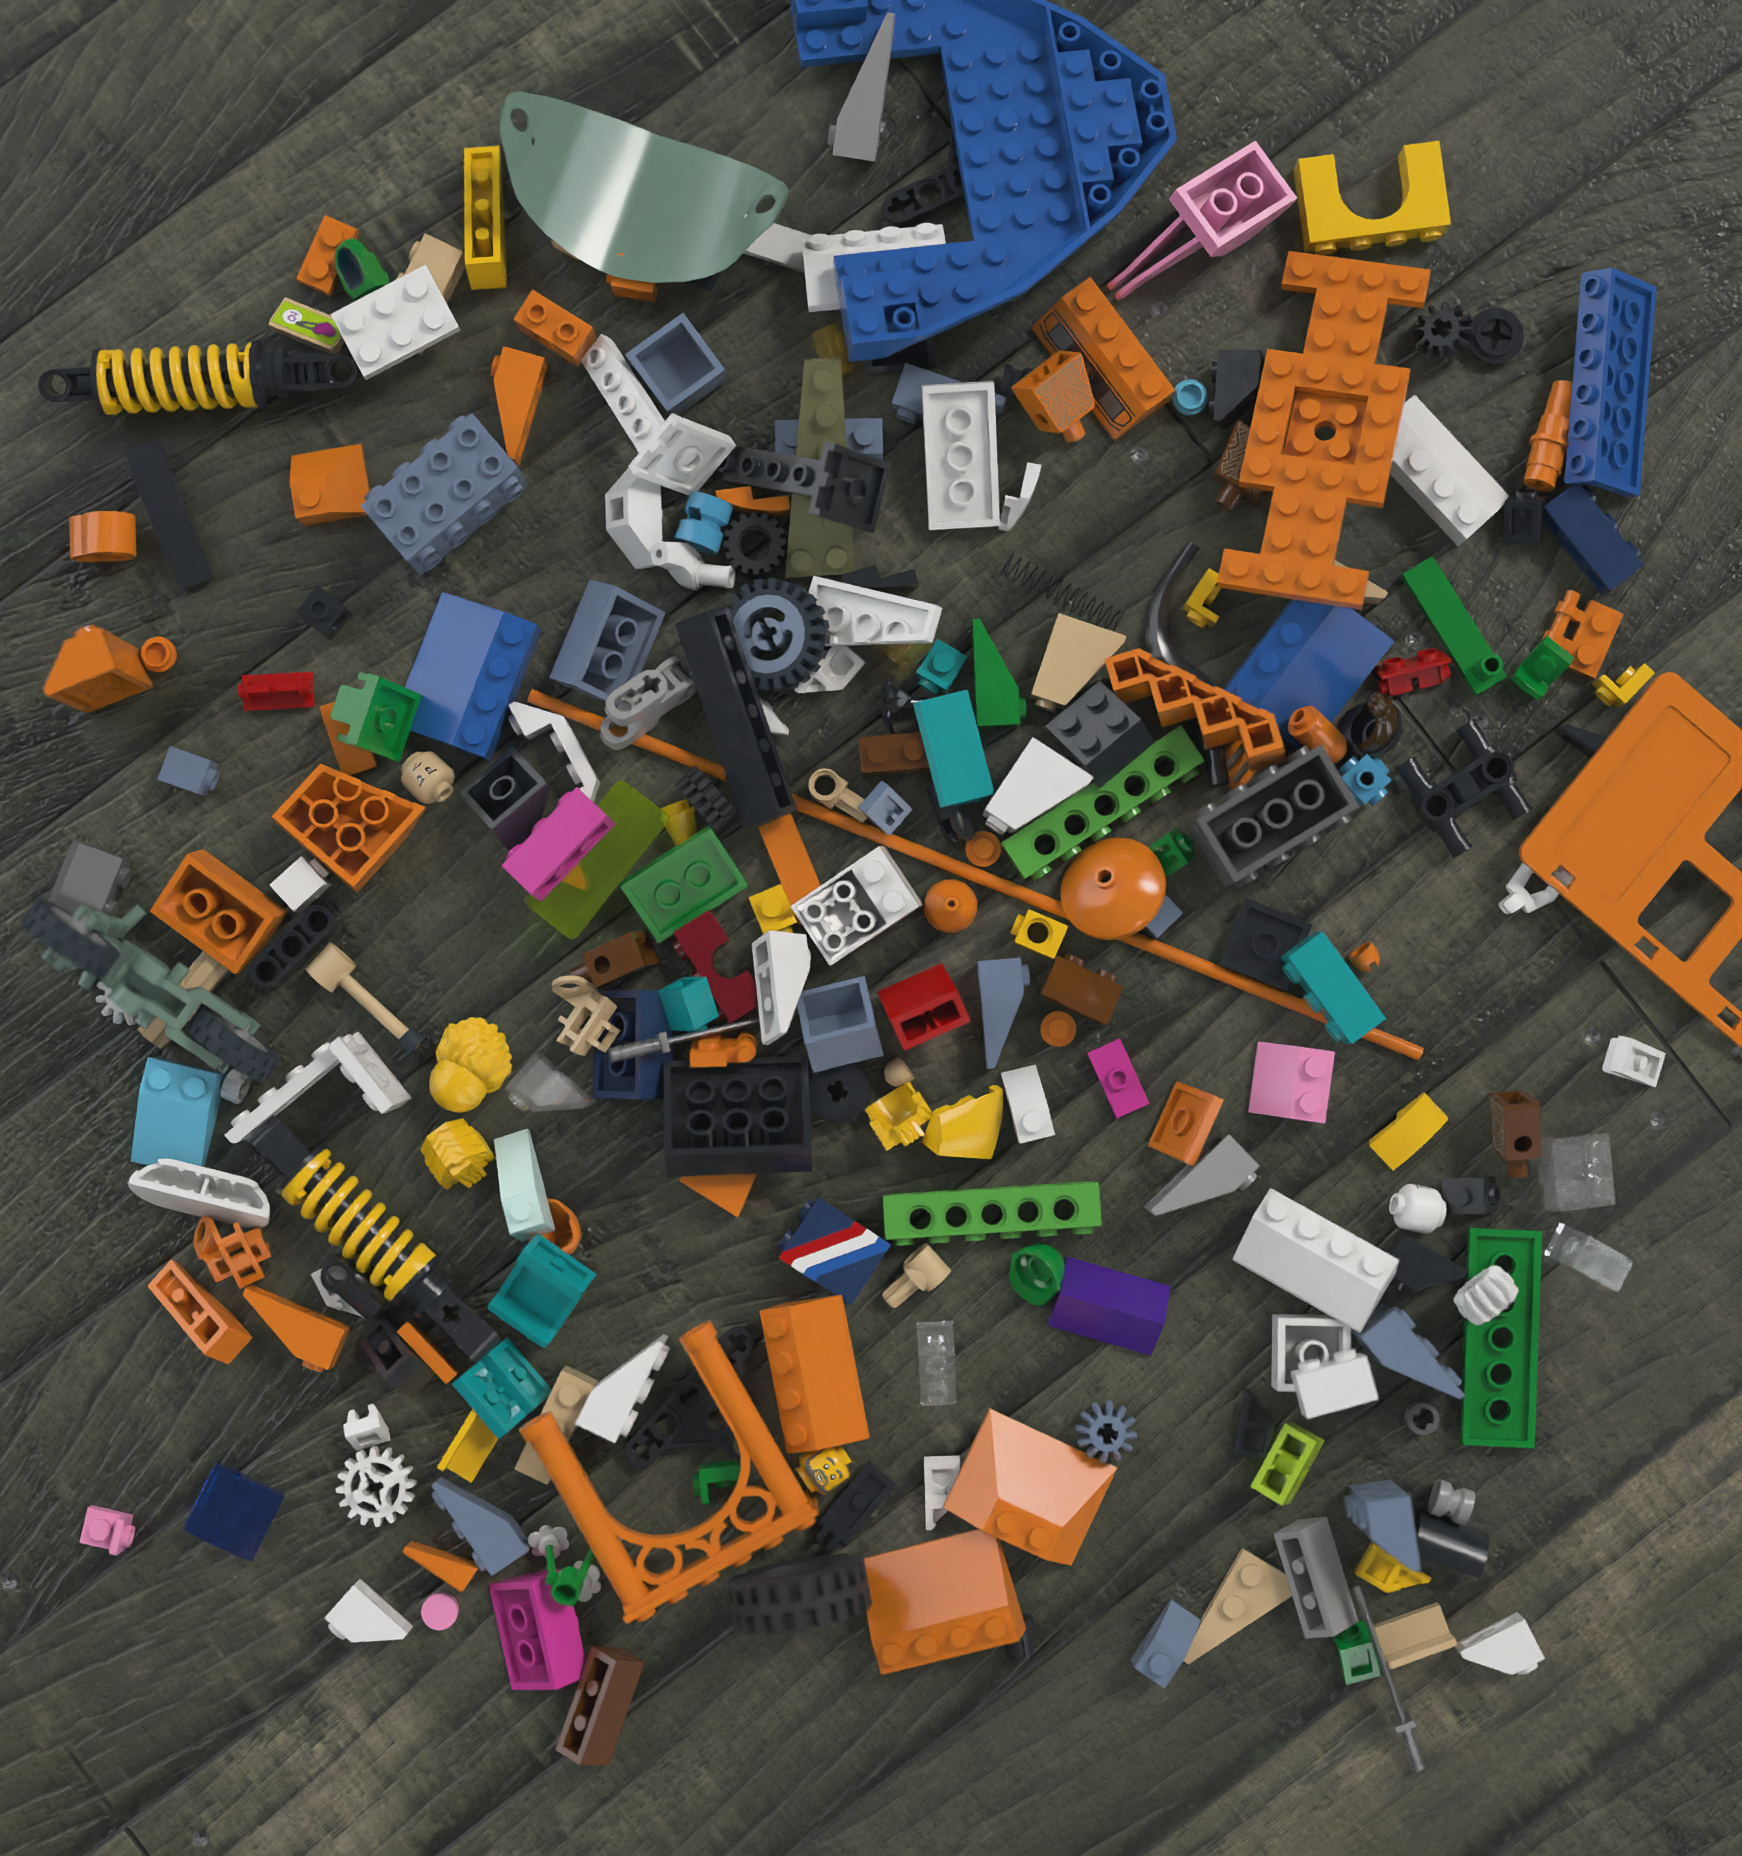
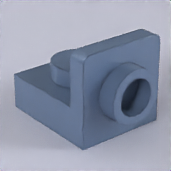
M883 781L875 787L858 807L868 817L869 821L889 836L912 810Z

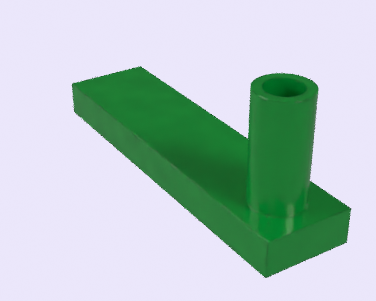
M1433 556L1400 576L1474 696L1507 677L1503 670L1502 659L1498 655L1493 654Z

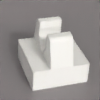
M374 1404L368 1405L369 1415L362 1419L359 1418L354 1409L350 1410L347 1423L343 1424L345 1438L356 1451L390 1441L389 1428Z

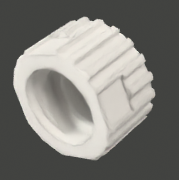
M232 1069L222 1084L220 1096L235 1104L241 1103L248 1092L252 1079L245 1073L242 1074L236 1069Z

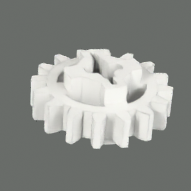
M373 1446L370 1449L369 1456L362 1449L356 1453L358 1462L349 1458L345 1462L349 1471L338 1473L337 1477L345 1481V1483L338 1486L336 1492L345 1493L346 1497L339 1505L340 1507L350 1505L352 1509L348 1514L349 1518L360 1514L361 1525H365L370 1518H373L375 1527H379L383 1523V1517H386L387 1521L391 1524L397 1519L395 1510L400 1514H404L408 1508L403 1502H411L415 1498V1495L409 1492L408 1489L414 1487L417 1484V1480L408 1479L407 1477L413 1470V1467L407 1466L403 1468L401 1463L405 1456L402 1454L396 1459L392 1458V1448L390 1447L383 1454H379L378 1447ZM377 1463L384 1464L392 1470L386 1471L380 1469ZM359 1470L360 1473L358 1474L361 1481L359 1487L354 1490V1478ZM381 1481L384 1487L380 1491H372L370 1489V1484ZM399 1483V1494L396 1501L393 1502L394 1498L391 1493L394 1485ZM364 1501L373 1504L376 1509L368 1508L364 1506L361 1502Z

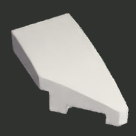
M1027 463L1020 498L1006 495L998 530L1009 532L1024 513L1035 490L1041 465Z
M848 645L832 646L826 658L821 659L818 663L821 666L818 672L812 671L809 674L811 679L806 683L800 682L798 684L799 687L794 690L797 693L843 690L867 662Z
M960 1456L924 1457L926 1530H932L936 1526V1522L948 1511L943 1507V1504L960 1471Z

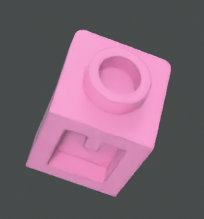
M94 1505L89 1506L79 1543L108 1549L109 1554L117 1556L132 1544L135 1534V1526H131L133 1515Z

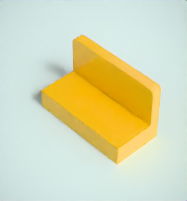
M473 1409L437 1466L441 1471L448 1468L470 1483L474 1481L498 1441V1438Z

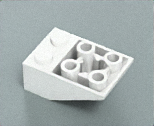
M879 846L790 907L831 966L923 906V903L885 846Z
M663 1334L599 1381L591 1390L575 1424L613 1443L617 1441L620 1435L627 1437L639 1414L633 1408L636 1402L643 1404L655 1381L649 1378L652 1369L659 1371L670 1350V1347L665 1345L668 1336Z

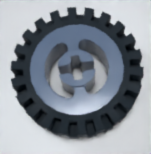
M768 578L766 581L758 579L754 580L753 585L745 584L741 586L742 592L740 594L733 592L729 597L732 603L728 608L756 689L782 692L786 688L792 690L799 687L797 684L799 682L806 683L811 679L809 674L812 671L818 672L821 666L817 664L819 659H825L828 653L823 651L824 644H830V636L825 635V629L830 627L828 620L823 619L822 615L825 614L823 607L817 605V599L812 594L807 593L806 589L784 580ZM780 610L785 614L783 622L772 618H764L766 624L757 622L764 614L770 611ZM771 628L777 630V633L773 635ZM772 635H773V641H774V642H771V641H769V639H768V638L771 637ZM779 647L788 649L784 655L771 661H766L760 655L762 649L774 653L781 652Z

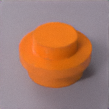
M153 637L143 644L140 658L147 669L161 673L168 671L175 664L177 651L173 643L168 639Z
M979 831L975 833L972 840L966 843L965 852L971 863L979 867H987L998 860L1001 853V844L994 834L987 831Z
M1051 1012L1041 1022V1036L1051 1046H1065L1075 1037V1021L1065 1012Z

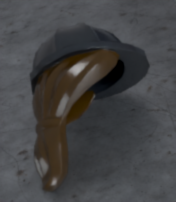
M1376 692L1372 693L1366 702L1360 703L1346 711L1340 719L1337 729L1346 738L1347 752L1362 757L1366 754L1370 757H1378L1395 749L1403 733L1401 712L1391 700L1384 699L1383 695Z

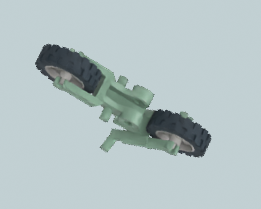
M38 897L21 919L23 926L49 947L43 954L42 959L47 962L49 961L54 965V968L60 971L64 966L70 969H84L78 984L88 990H91L96 978L99 977L105 986L112 990L107 997L119 1008L133 1016H136L141 1008L143 1009L135 1019L137 1024L147 1029L154 1018L158 1017L165 1022L168 1038L204 1060L213 1069L217 1068L224 1074L231 1065L240 1073H245L249 1078L264 1083L281 1059L254 1035L260 1026L257 1021L247 1014L239 1012L202 986L186 989L181 985V982L190 972L187 966L178 962L170 974L167 975L170 969L159 959L127 940H124L123 943L117 940L118 938L124 939L127 932L148 914L138 904L121 919L102 912H93L84 905H80L72 916L70 912L63 908L61 909L55 903ZM202 1002L203 1004H201V1006L198 1008V1010H197V1011L195 1012V1014L192 1016L191 1020H190V1021L188 1022V1024L185 1026V1029L188 1030L187 1032L189 1033V1034H187L186 1032H184V1031L181 1030V1029H182V1027L185 1025V1023L188 1021V1019L191 1017V1015L194 1013V1011L197 1009V1007L200 1005V1003Z

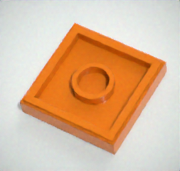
M1177 1081L1148 1146L1195 1166L1224 1100Z

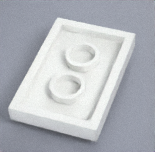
M426 264L331 314L366 380L461 331Z

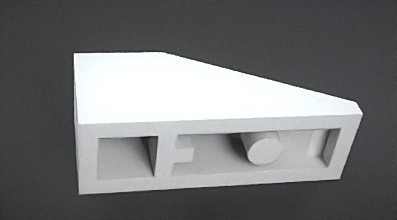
M769 930L752 943L763 1045H769L787 1033L810 970L811 952L808 948L806 934Z

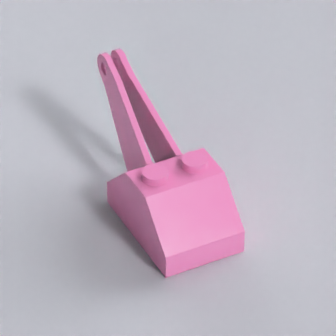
M1254 141L1177 188L1169 200L1180 216L1122 273L1114 278L1107 287L1112 291L1121 286L1188 227L1196 237L1126 284L1115 294V298L1118 301L1202 247L1205 248L1210 257L1225 256L1251 240L1285 212L1297 197L1258 143Z

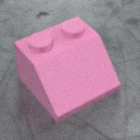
M1258 1042L1248 1112L1325 1123L1335 1052Z

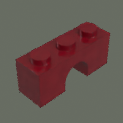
M711 910L704 912L673 932L677 938L672 943L675 950L683 961L689 958L696 968L691 975L693 977H707L711 993L715 998L714 1002L718 1011V1018L721 1022L727 1018L730 1024L735 1023L758 1008L756 981L750 971L747 970L735 978L727 979L719 976L714 969L713 958L716 951L730 942Z

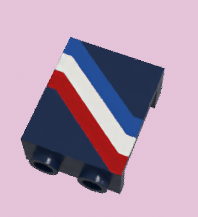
M818 1196L815 1202L808 1199L797 1215L803 1221L795 1232L788 1229L777 1246L783 1250L779 1259L833 1294L842 1295L843 1300L852 1305L890 1247L891 1242L885 1240L880 1235L874 1234L824 1201V1198Z

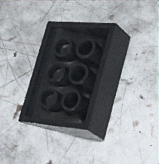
M808 1056L753 1058L749 1062L727 1063V1066L690 1067V1060L664 1061V1157L667 1177L812 1172Z

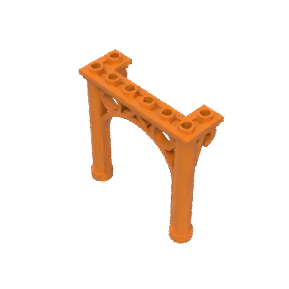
M710 1320L683 1334L679 1341L691 1358L737 1440L741 1455V1468L736 1486L728 1500L714 1515L703 1523L683 1532L667 1535L645 1534L629 1529L618 1522L602 1503L551 1411L535 1417L519 1429L525 1442H530L621 1600L623 1604L622 1609L624 1610L623 1619L626 1624L636 1619L637 1623L648 1619L656 1613L655 1607L666 1601L669 1604L678 1602L688 1594L687 1589L698 1583L701 1586H705L713 1582L720 1576V1570L729 1565H732L733 1568L743 1565L752 1558L750 1553L761 1547L765 1550L773 1548L783 1541L782 1535L794 1528L796 1532L808 1528L816 1521L814 1517L819 1515L818 1498L815 1493L810 1494L808 1489L802 1490L715 1336L718 1333ZM750 1459L768 1489L762 1486L747 1485ZM743 1496H759L766 1501L768 1506L766 1513L753 1521L742 1520L738 1516L736 1508ZM777 1505L781 1512L774 1516L775 1506ZM730 1515L732 1524L745 1533L721 1546L719 1536L727 1527L728 1523L725 1519ZM711 1531L710 1540L702 1537ZM619 1537L642 1546L637 1556L636 1564L627 1553ZM685 1544L686 1550L699 1548L707 1554L681 1569L683 1554L678 1545ZM653 1547L667 1549L673 1553L675 1563L670 1569H666L659 1574H653L646 1569L644 1560Z

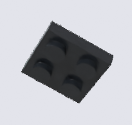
M1245 898L1218 965L1282 991H1287L1291 980L1283 971L1282 967L1286 964L1281 959V956L1308 937L1312 924Z

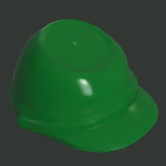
M1036 1244L1021 1248L1017 1252L1012 1253L1009 1280L1013 1289L1023 1299L1033 1305L1042 1306L1048 1303L1061 1290L1060 1284L1064 1277L1065 1262L1060 1252L1046 1244Z

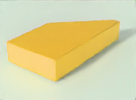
M1374 1542L1370 1543L1354 1571L1357 1576L1385 1593L1398 1591L1401 1588L1420 1583H1429L1431 1577L1422 1571L1413 1572Z

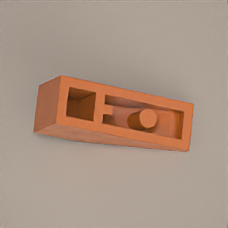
M503 346L501 356L496 355L494 357L491 376H494L493 381L507 455L519 467L548 370V364L544 357Z
M171 1259L148 1284V1288L204 1355L229 1365L253 1338L237 1318L176 1261Z
M255 1285L244 1289L242 1295L291 1353L303 1360L302 1365L304 1367L322 1372L323 1368L329 1370L335 1366L351 1326Z

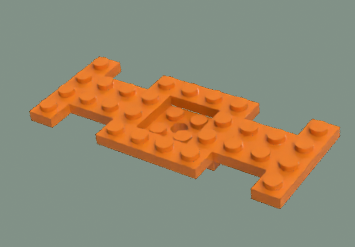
M1288 251L1282 279V290L1316 295L1303 354L1267 349L1239 486L1272 491L1270 511L1260 554L1224 549L1217 581L1219 588L1362 610L1369 571L1334 566L1345 509L1348 503L1383 508L1410 378V368L1376 364L1388 304L1424 309L1431 276L1430 269ZM1328 426L1335 431V435L1330 440L1322 441L1315 436V432L1320 427Z

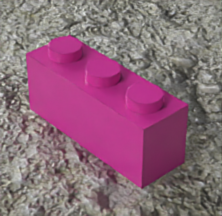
M578 787L573 792H568L559 799L556 805L557 808L552 814L535 824L529 838L523 844L513 847L506 857L507 860L502 865L511 876L540 902L615 825Z

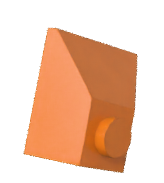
M362 444L291 456L290 488L295 517L301 524L308 526L368 515L360 506L366 501L364 497L370 491Z

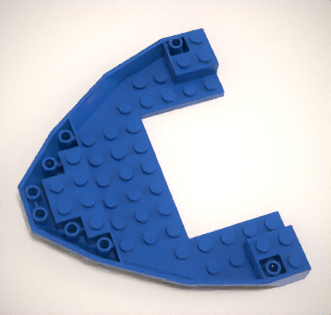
M789 0L800 68L865 61L887 13L896 14L890 59L930 54L940 55L972 241L836 255L833 257V267L849 362L886 358L1026 293L1122 212L1177 141L1165 74L1085 18L1049 1Z

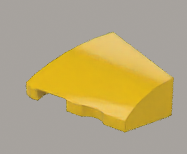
M992 1085L989 1087V1093L975 1099L968 1095L961 1098L954 1105H945L933 1110L922 1143L938 1156L992 1159L1002 1120L1003 1089L998 1085Z

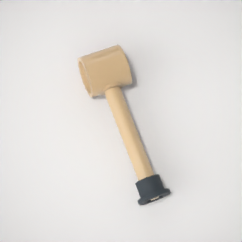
M329 942L305 970L331 993L338 986H341L399 1039L397 1043L407 1052L405 1056L410 1057L424 1043L427 1036L425 1034L421 1036L412 1027L408 1029L351 977L350 974L356 967V964L342 950Z

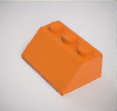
M204 849L188 853L150 910L152 914L235 975L268 943L289 912Z

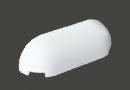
M158 1159L157 1163L150 1164L140 1171L136 1170L128 1181V1186L133 1193L160 1207L199 1217L209 1216L215 1221L232 1225L238 1222L240 1227L256 1228L258 1226L262 1228L269 1222L270 1204L266 1194L255 1181L246 1177L174 1159Z

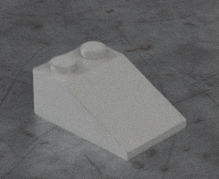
M1220 1132L1200 1152L1195 1166L1187 1164L1144 1208L1157 1216L1233 1192L1238 1188L1242 1191L1256 1179L1257 1175L1254 1171L1259 1165L1229 1134Z

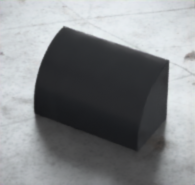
M1419 1508L1414 1520L1419 1558L1481 1579L1489 1549L1488 1532L1467 1524H1457L1450 1518L1438 1517L1428 1513L1427 1510Z

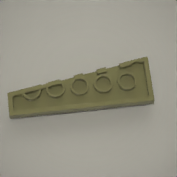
M840 357L804 360L796 456L821 460L825 442L847 448ZM792 494L785 568L786 578L836 575L855 571L853 529L808 514L812 497Z

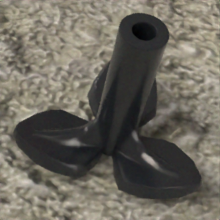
M890 674L881 695V700L884 701L881 715L890 735L895 734L892 725L893 713L900 710L915 711L913 703L930 699L928 697H910L903 690L894 688L895 674Z

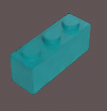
M1314 931L1281 956V959L1286 964L1282 967L1283 971L1294 984L1300 983L1307 993L1303 996L1304 1000L1315 1013L1321 1012L1328 1022L1324 1026L1336 1042L1341 1040L1344 1044H1353L1386 1019L1323 931Z

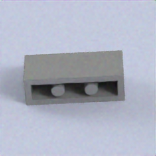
M1327 1516L1299 1519L1273 1533L1305 1639L1334 1637L1357 1623V1614Z

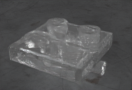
M1609 1133L1541 1138V1163H1538L1539 1184L1543 1185L1545 1210L1568 1211L1616 1205Z

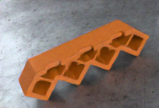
M1140 648L1105 658L1114 694L1124 704L1153 696L1162 727L1197 718L1206 749L1241 739L1251 772L1286 762L1284 746L1274 714L1262 708L1259 710L1243 702L1240 697L1217 686H1210L1198 680L1195 675L1172 664L1163 663L1153 658L1152 654Z

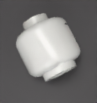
M1415 1184L1404 1185L1398 1194L1395 1193L1392 1196L1389 1204V1210L1394 1216L1396 1225L1403 1230L1428 1234L1433 1232L1443 1224L1446 1216V1203L1442 1200L1440 1193L1433 1188Z

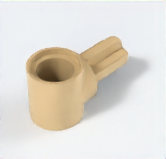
M819 769L812 774L809 779V790L814 800L830 809L837 806L860 822H864L868 818L858 808L865 799L846 788L849 782L839 777L830 769ZM823 777L831 778L836 785L835 790L827 796L820 795L815 790L816 782Z
M924 1243L904 1261L903 1269L905 1273L882 1292V1296L890 1306L896 1308L917 1289L926 1290L927 1292L934 1289L949 1275L951 1269L927 1243Z

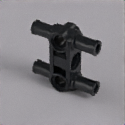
M1476 718L1455 730L1473 755L1471 758L1472 762L1437 784L1435 781L1431 783L1416 760V756L1396 767V770L1399 771L1413 793L1410 797L1412 798L1411 802L1415 806L1417 817L1421 822L1426 823L1429 830H1432L1433 833L1438 832L1453 858L1473 847L1455 821L1458 818L1456 815L1490 793H1493V795L1497 793L1512 816V820L1521 817L1533 809L1516 784L1518 779L1514 771L1512 759L1506 753H1503L1499 746L1490 744L1476 722ZM1489 760H1494L1500 764L1502 770L1499 778H1493L1488 774L1487 764ZM1429 798H1435L1441 803L1442 811L1439 816H1433L1427 811L1426 803Z

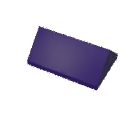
M1067 1256L1064 1277L1060 1284L1061 1290L1055 1296L1048 1326L1152 1355L1165 1325L1171 1286Z

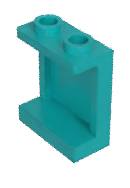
M537 1233L517 1258L518 1262L498 1293L488 1304L487 1309L527 1336L531 1341L542 1348H546L559 1332L596 1274Z

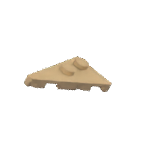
M1241 1548L1202 1616L1201 1623L1184 1662L1187 1664L1192 1663L1290 1598L1292 1593L1286 1573L1248 1550Z

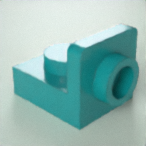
M937 639L922 665L916 671L915 677L920 679L918 685L934 695H937L938 691L946 695L968 656Z

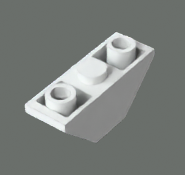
M628 468L605 494L606 530L635 569H644L657 566L652 563L650 553L653 544L662 541L661 485L634 476L631 469Z

